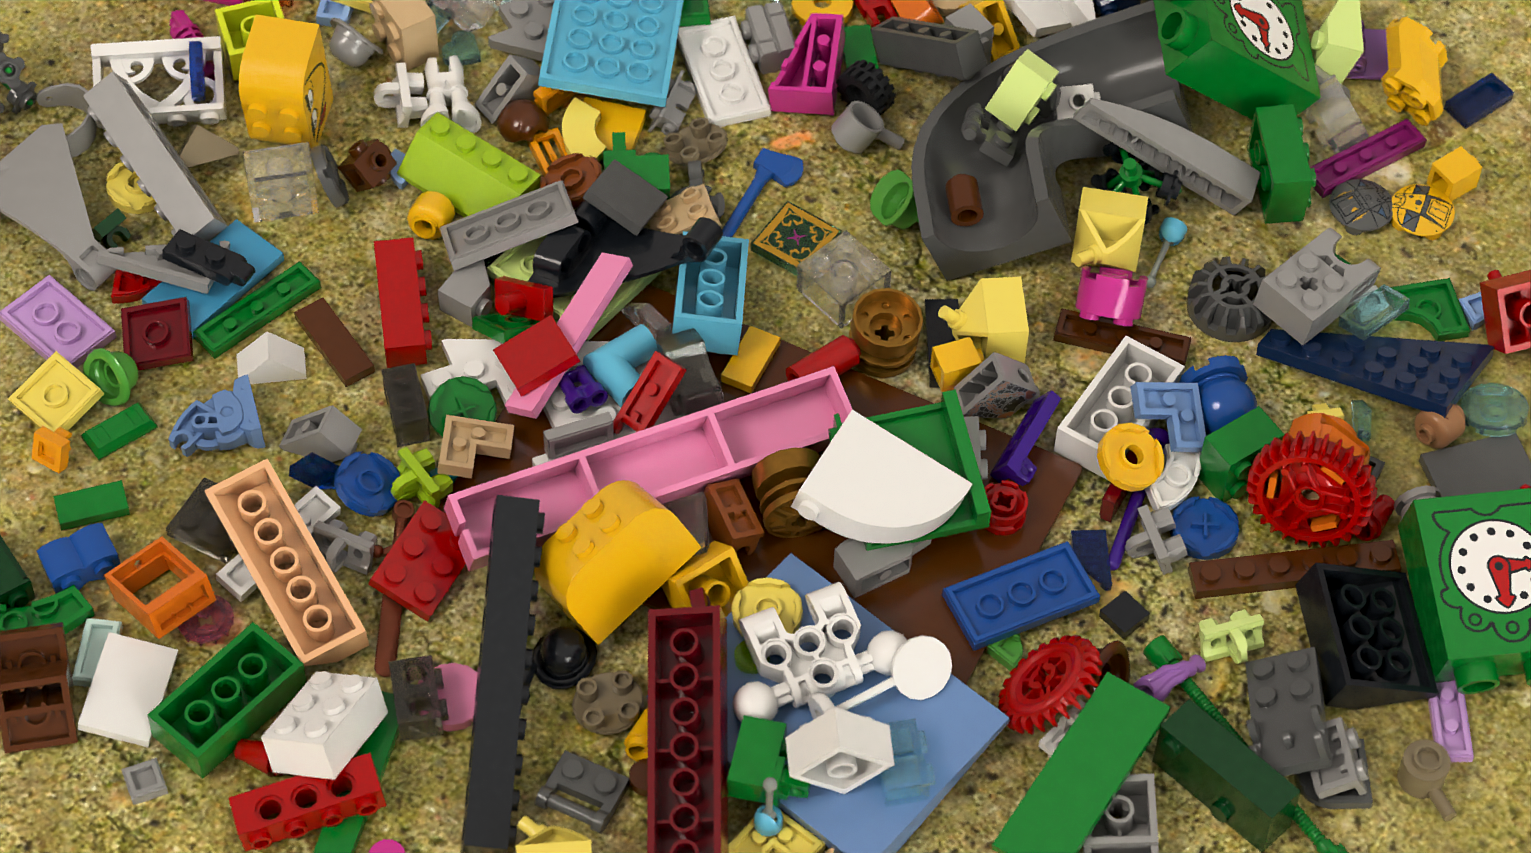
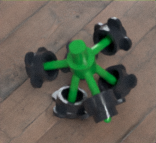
M1113 142L1105 145L1102 150L1105 156H1111L1114 162L1123 164L1120 167L1119 173L1117 170L1109 168L1106 173L1102 175L1095 174L1091 178V185L1096 189L1127 193V187L1131 188L1134 195H1140L1139 189L1146 192L1150 188L1157 187L1155 196L1164 199V206H1168L1170 199L1176 200L1182 192V181H1179L1177 170H1174L1173 174L1162 173L1142 160L1137 163L1134 159L1136 156ZM1149 198L1144 225L1152 220L1153 215L1160 212L1159 206L1152 205Z

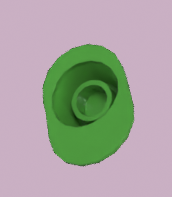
M893 170L884 175L874 188L870 199V209L883 225H892L905 230L910 228L915 222L919 223L912 180L900 170Z

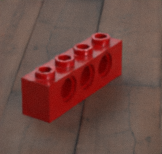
M371 753L351 758L335 780L297 775L228 797L237 833L245 852L252 849H265L272 843L286 838H299L308 831L323 826H336L344 818L358 814L361 816L371 815L378 809L387 806ZM343 791H351L344 797H337ZM308 802H315L309 808H302ZM280 813L275 819L267 820L271 814Z

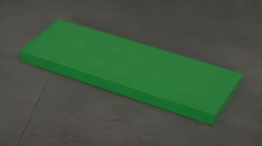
M1107 672L993 842L992 850L997 853H1078L1158 732L1160 725L1169 715L1171 707Z

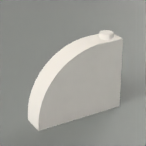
M852 410L799 489L791 507L797 510L802 517L813 520L830 531L847 538L869 543H900L922 537L944 524L960 506L972 483Z

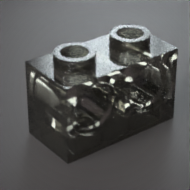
M415 363L382 369L384 395L397 448L431 441L429 418Z
M432 655L389 661L400 741L444 735L442 721L449 720L446 698L439 699L437 690L444 689L441 667H433ZM415 680L424 681L420 684H411ZM420 711L429 712L428 714L422 716L416 715V713Z

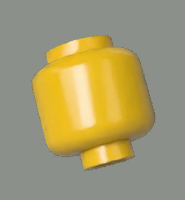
M436 191L424 192L416 198L407 215L408 225L421 238L429 240L442 237L440 227L452 223L455 209L450 199Z

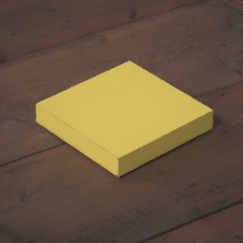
M55 351L8 400L39 428L44 426L54 432L57 428L62 427L68 431L104 393L96 384Z

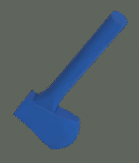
M762 148L754 161L753 169L756 170L754 179L723 227V236H734L769 180L773 179L783 187L795 184L803 174V161L801 158Z

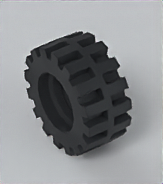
M858 60L836 80L838 87L836 89L837 92L841 93L840 99L847 103L846 107L852 101H862L874 108L881 116L895 102L896 93L892 92L894 90L893 84H889L888 81L890 79L888 76H884L880 68L876 69L875 64L871 62L868 64L866 60Z

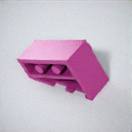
M811 13L794 42L795 47L789 58L785 59L782 63L781 72L775 82H772L768 88L771 111L834 115L837 98L836 87H838L836 80L840 76L845 44L843 15Z

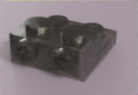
M204 477L166 527L167 536L226 564L233 554H238V551L204 490L218 483Z

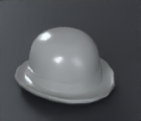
M338 18L330 20L334 33L330 39L329 48L332 55L341 62L351 67H358L363 65L375 51L383 54V49L370 42L351 25Z

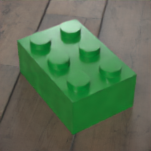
M1294 104L1255 107L1247 151L1251 167L1260 171L1256 188L1265 224L1303 221L1306 208L1311 206V187L1316 186L1315 169L1310 168L1308 163L1310 158L1309 145L1307 142H1303L1302 139L1303 121L1301 117H1297Z

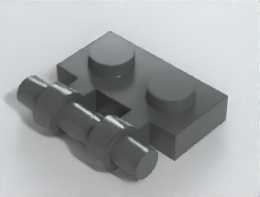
M974 103L967 109L965 120L961 127L966 140H972L980 145L979 151L1004 166H1008L1014 157L1020 130L1015 131L994 115L989 119L985 116L983 106L979 103Z

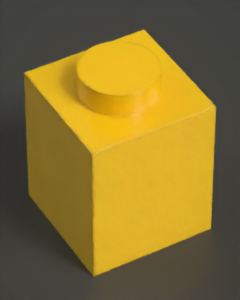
M1460 146L1432 163L1426 183L1441 190L1451 201H1454L1477 187L1483 167L1476 157L1470 155Z
M971 337L932 347L930 367L941 392L954 390V387L985 359L981 349H976Z

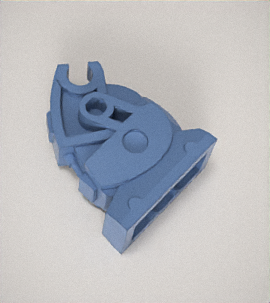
M248 374L234 380L233 391L226 389L213 394L212 398L205 403L198 400L193 402L174 425L168 439L170 447L175 450L180 442H187L181 446L182 454L186 457L192 455L197 449L205 451L219 449V451L231 450L246 443L254 448H265Z

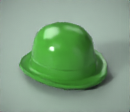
M104 348L94 349L87 355L83 365V374L104 393L99 399L100 402L115 407L124 405L129 400L131 389L136 385L139 376L138 367L132 357L124 352H110Z

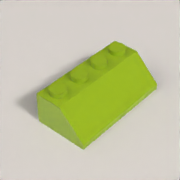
M438 112L416 132L397 171L398 176L422 192L436 191L445 195L452 202L455 212L463 217L540 188L541 181L539 173Z

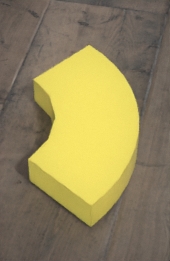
M576 97L568 105L562 120V138L567 155L582 153L584 157L589 158L591 155L600 162L603 159V151L607 150V146L598 139L595 133V128L601 119V112Z

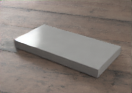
M563 180L441 226L440 231L449 260L455 271L576 224L578 219Z

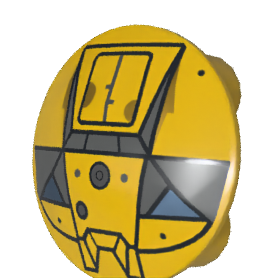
M1423 184L1408 185L1399 189L1392 197L1393 214L1391 224L1396 230L1406 231L1416 236H1424L1429 240H1437L1451 226L1455 216V209L1452 201L1441 190Z

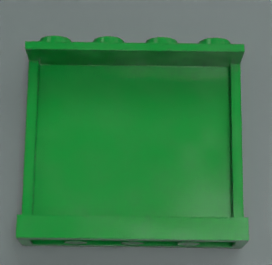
M956 389L942 392L941 402L866 417L876 425L972 483V486L954 514L934 531L922 537L900 543L864 542L866 551L905 543H915L989 527L991 509ZM839 413L834 414L833 428L828 429L830 442L844 423H841Z

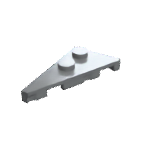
M219 241V246L230 250L229 241ZM167 244L147 245L144 252L124 253L123 247L109 248L97 252V264L208 294L214 283V280L164 260L163 249Z

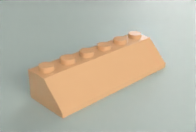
M268 458L204 490L294 653L304 663V667L339 662L369 646L364 626Z

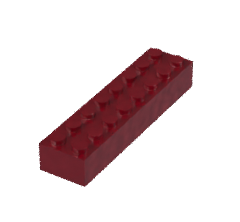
M720 605L648 610L647 853H728L727 619Z

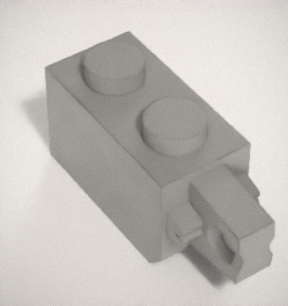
M847 539L835 548L833 567L853 597L856 598L909 573L912 565V556L931 544V539L866 551L863 541Z

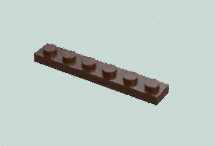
M1384 540L1189 562L1188 573L1195 599L1296 588L1295 584L1315 563L1401 572L1402 568L1394 540Z

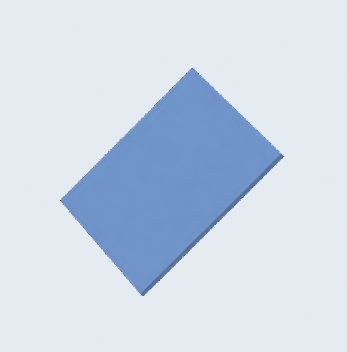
M790 553L766 578L771 577L783 580L790 585L791 589L795 592L797 591L803 608L800 628L809 625L815 626L805 595L832 585V583ZM849 597L861 624L860 637L853 651L856 655L866 651L868 644L877 634L893 629ZM732 612L726 617L729 769L742 724L733 711L734 695L747 682L759 681L770 687L780 684L759 675L744 637L739 634L733 625ZM843 629L833 633L838 639L851 637V634ZM805 642L800 645V648L806 652H813L818 649L811 642ZM771 655L766 659L773 665H779L785 661L779 655ZM876 671L862 675L863 683L835 693L830 700L836 707L892 676H885ZM823 673L814 677L815 681L820 684H827L832 681L830 676ZM951 673L949 680L941 691L933 697L923 700L910 699L900 693L896 686H893L851 708L848 712L871 717L875 721L889 725L894 765L846 794L811 784L808 798L788 796L787 800L780 799L777 807L823 841L827 847L834 848L835 853H897L1010 722V718ZM788 703L778 707L777 714L772 721L787 723L788 736L797 731L803 724L809 723L814 719L808 704L795 709L792 703Z

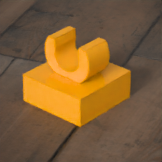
M44 426L40 427L34 432L32 459L58 474L68 467L69 451L71 450L70 440L68 439L72 437V433L62 427L57 428L54 432Z

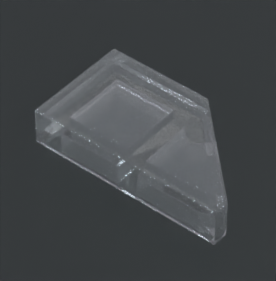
M630 303L622 309V313L635 326L639 324L645 325L652 333L656 342H671V323L650 303Z

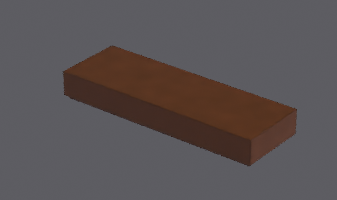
M324 298L294 312L296 321L345 387L375 372L374 364Z

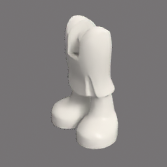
M449 56V72H439L436 57L428 58L425 65V78L428 86L426 97L429 101V107L421 117V127L437 112L449 119L447 106H452V121L475 134L481 128V117L478 110L468 102V90L464 85L463 66L458 56Z

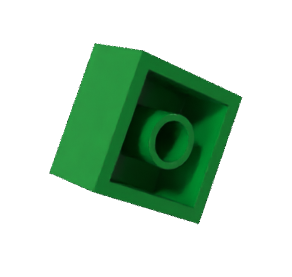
M1260 406L1256 407L1204 437L1200 456L1201 469L1198 478L1216 498L1223 502L1231 498L1238 499L1247 492L1248 474L1257 453L1261 452L1265 444L1270 445L1274 437L1282 440L1285 434Z

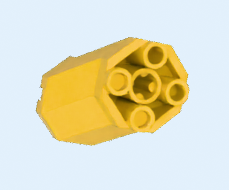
M1406 16L1402 17L1399 22L1398 18L1393 19L1386 27L1388 71L1381 78L1384 93L1388 96L1386 103L1391 109L1396 112L1404 110L1412 115L1417 123L1427 126L1430 121L1437 120L1444 111L1440 69L1448 61L1445 45L1440 40L1434 44L1430 39L1433 33L1426 26Z

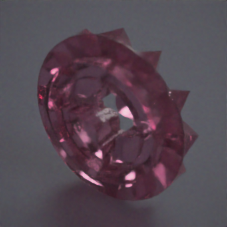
M215 595L217 599L215 602L178 626L179 633H182L187 642H197L201 647L204 643L208 642L217 644L221 637L229 635V630L234 625V613L229 602ZM212 616L214 625L206 623L202 627L200 626L199 618L207 619Z

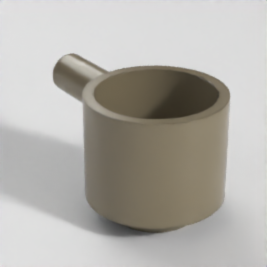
M1415 741L1405 749L1397 772L1398 783L1410 796L1420 799L1430 798L1444 821H1449L1457 815L1442 791L1451 766L1450 756L1443 746L1434 741Z

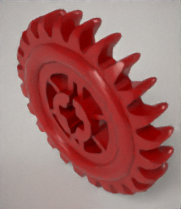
M1064 635L1060 639L1058 637L1053 638L1049 644L1044 642L1039 645L1038 650H1031L1028 653V657L1026 659L1022 658L1018 662L1019 666L1010 671L1011 677L1005 679L1002 685L1004 688L999 693L998 709L1010 718L1007 726L1011 730H1016L1020 734H1024L1026 730L1029 734L1034 735L1035 725L1041 732L1045 733L1044 722L1046 719L1054 727H1058L1055 719L1057 713H1060L1066 719H1070L1067 712L1068 705H1073L1081 710L1076 697L1083 695L1090 699L1091 696L1084 688V685L1089 684L1097 687L1098 684L1091 674L1096 676L1102 675L1101 670L1098 668V666L1103 664L1100 659V653L1089 639L1077 635L1072 637Z

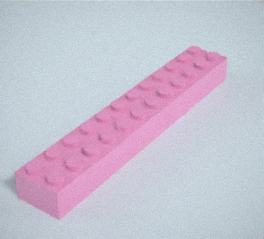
M833 366L450 494L447 497L444 510L455 537L460 535L458 545L470 572L488 566L493 506L497 495L540 500L539 512L545 513L543 533H537L536 546H543L562 524L566 523L582 508L587 500L594 497L602 488L610 483L621 480L633 481L644 488L661 504L666 505L704 492L707 484L751 476L752 470L759 461L777 451L789 448H808L818 453L826 450L830 444L828 429L833 428L834 414L839 413L842 423L853 409Z

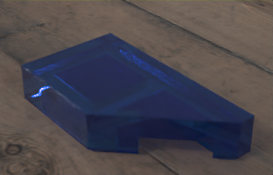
M189 41L191 97L193 101H205L206 88L202 42Z
M312 452L290 465L289 476L312 488L317 486L319 489H335L334 478L339 465Z
M1071 530V547L1085 571L1101 584V588L1105 591H1111L1112 579L1106 530Z

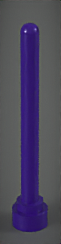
M1161 428L1148 429L1150 431L1148 434L1153 439L1157 438L1162 446V450L1166 444H1170L1166 430ZM1145 489L1132 491L1106 562L1107 568L1111 571H1115L1120 567L1126 550V541L1131 537L1139 515L1137 508L1142 507L1146 496Z

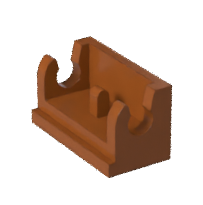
M739 479L706 485L699 510L713 539L732 546L736 555L737 551L742 547H745L747 555L752 554L757 547L760 537H763L765 532Z

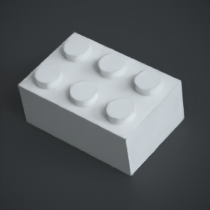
M316 671L261 737L272 771L275 773L335 780L388 714L378 679L359 675Z

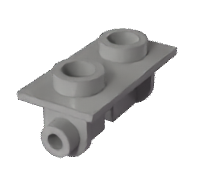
M682 69L674 80L670 78L666 107L654 106L652 108L649 118L653 119L648 132L651 133L655 126L661 128L664 135L678 132L686 113L676 107L686 112L696 94L694 83L681 80L684 73Z

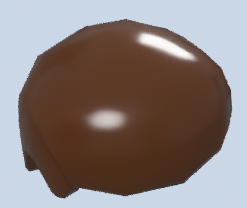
M517 99L502 110L498 117L497 129L506 142L515 143L520 140L532 142L537 131H548L550 120L535 101Z

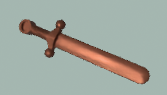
M399 500L395 503L392 511V518L395 521L392 545L383 548L381 545H374V558L386 557L412 519L414 506L410 501ZM384 594L382 597L374 668L379 676L390 677L396 669L403 606Z

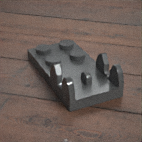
M1315 647L1245 662L1251 719L1246 720V724L1253 743L1249 748L1283 777L1331 767L1319 657Z

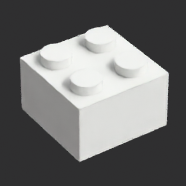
M830 708L818 718L803 724L797 731L785 737L790 777L842 794L850 792L894 765L889 725L875 721L871 717L848 712L844 708Z

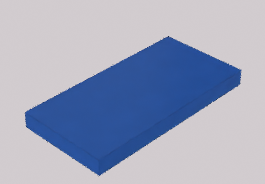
M1068 541L943 588L942 591L944 600L973 651L1099 603L1100 600L1097 589Z

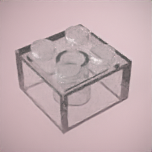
M309 142L243 151L254 222L274 221L276 219L296 216L304 217L319 213Z
M845 230L797 265L796 289L842 329L851 322L855 304L862 295L874 289L890 288L892 270Z

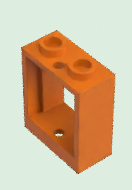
M162 536L104 574L114 600L158 639L217 600L208 576ZM169 569L182 580L146 605L133 595Z

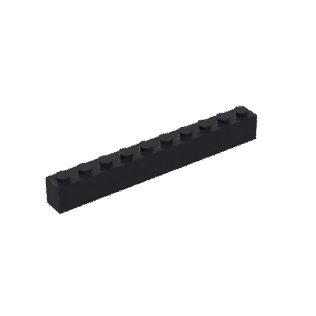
M497 495L493 506L460 853H507L508 847L514 848L517 826L510 825L511 812L518 811L520 790L514 789L515 776H521L523 754H517L518 740L524 741L526 731V719L520 718L521 705L527 706L529 697V684L523 683L524 670L530 671L533 653V650L527 649L526 646L527 636L534 635L536 620L535 614H529L530 602L537 601L539 580H533L534 567H540L542 546H536L537 533H543L545 513L539 512L540 500Z

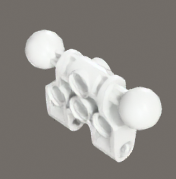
M841 582L805 595L815 626H803L794 634L786 632L774 607L739 619L740 629L759 675L780 684L770 687L759 681L747 682L734 695L732 703L734 714L741 722L744 715L772 721L777 714L778 707L792 703L796 709L808 704V697L815 693H823L830 699L835 693L863 683L862 675L876 671L885 676H891L893 657L898 648L907 639L903 634L893 630L882 631L872 638L866 651L855 655L853 651L860 637L861 624ZM843 629L848 631L851 637L838 639L833 633ZM805 642H811L818 649L813 652H806L800 648V645ZM771 655H779L785 661L779 665H773L766 659ZM823 673L830 676L832 681L827 684H820L815 681L814 677Z

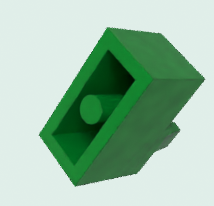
M613 132V150L603 151L604 170L615 159L667 195L668 198L666 200L670 199L669 154L661 155L651 152L644 155H636V150H626L625 132Z
M743 716L727 778L729 797L766 803V791L763 788V781L768 777H772L778 784L776 790L773 791V805L778 806L780 799L787 800L788 796L808 798L811 784L791 778L789 775V767L786 764L788 758L785 737H787V723Z

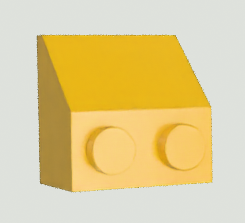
M714 540L699 549L662 585V588L672 608L692 607L689 591L703 587L705 593L709 596L711 605H720L725 617H727L732 612V604L736 593L748 586L749 582L734 548Z

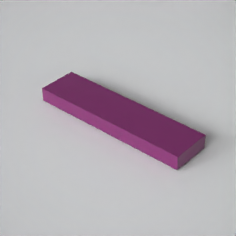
M1405 119L1311 166L1310 168H1314L1316 173V186L1313 188L1324 198L1330 195L1339 184L1348 180L1362 179L1425 147L1427 139L1408 119Z

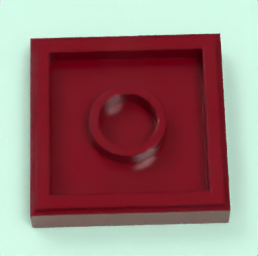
M187 297L121 308L123 351L133 358L138 371L194 361L190 304Z

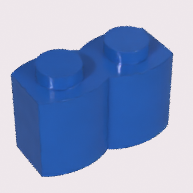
M95 523L83 527L71 536L53 540L37 550L40 563L55 594L72 585L80 590L89 581L105 580L104 574L121 564L118 553L103 523Z

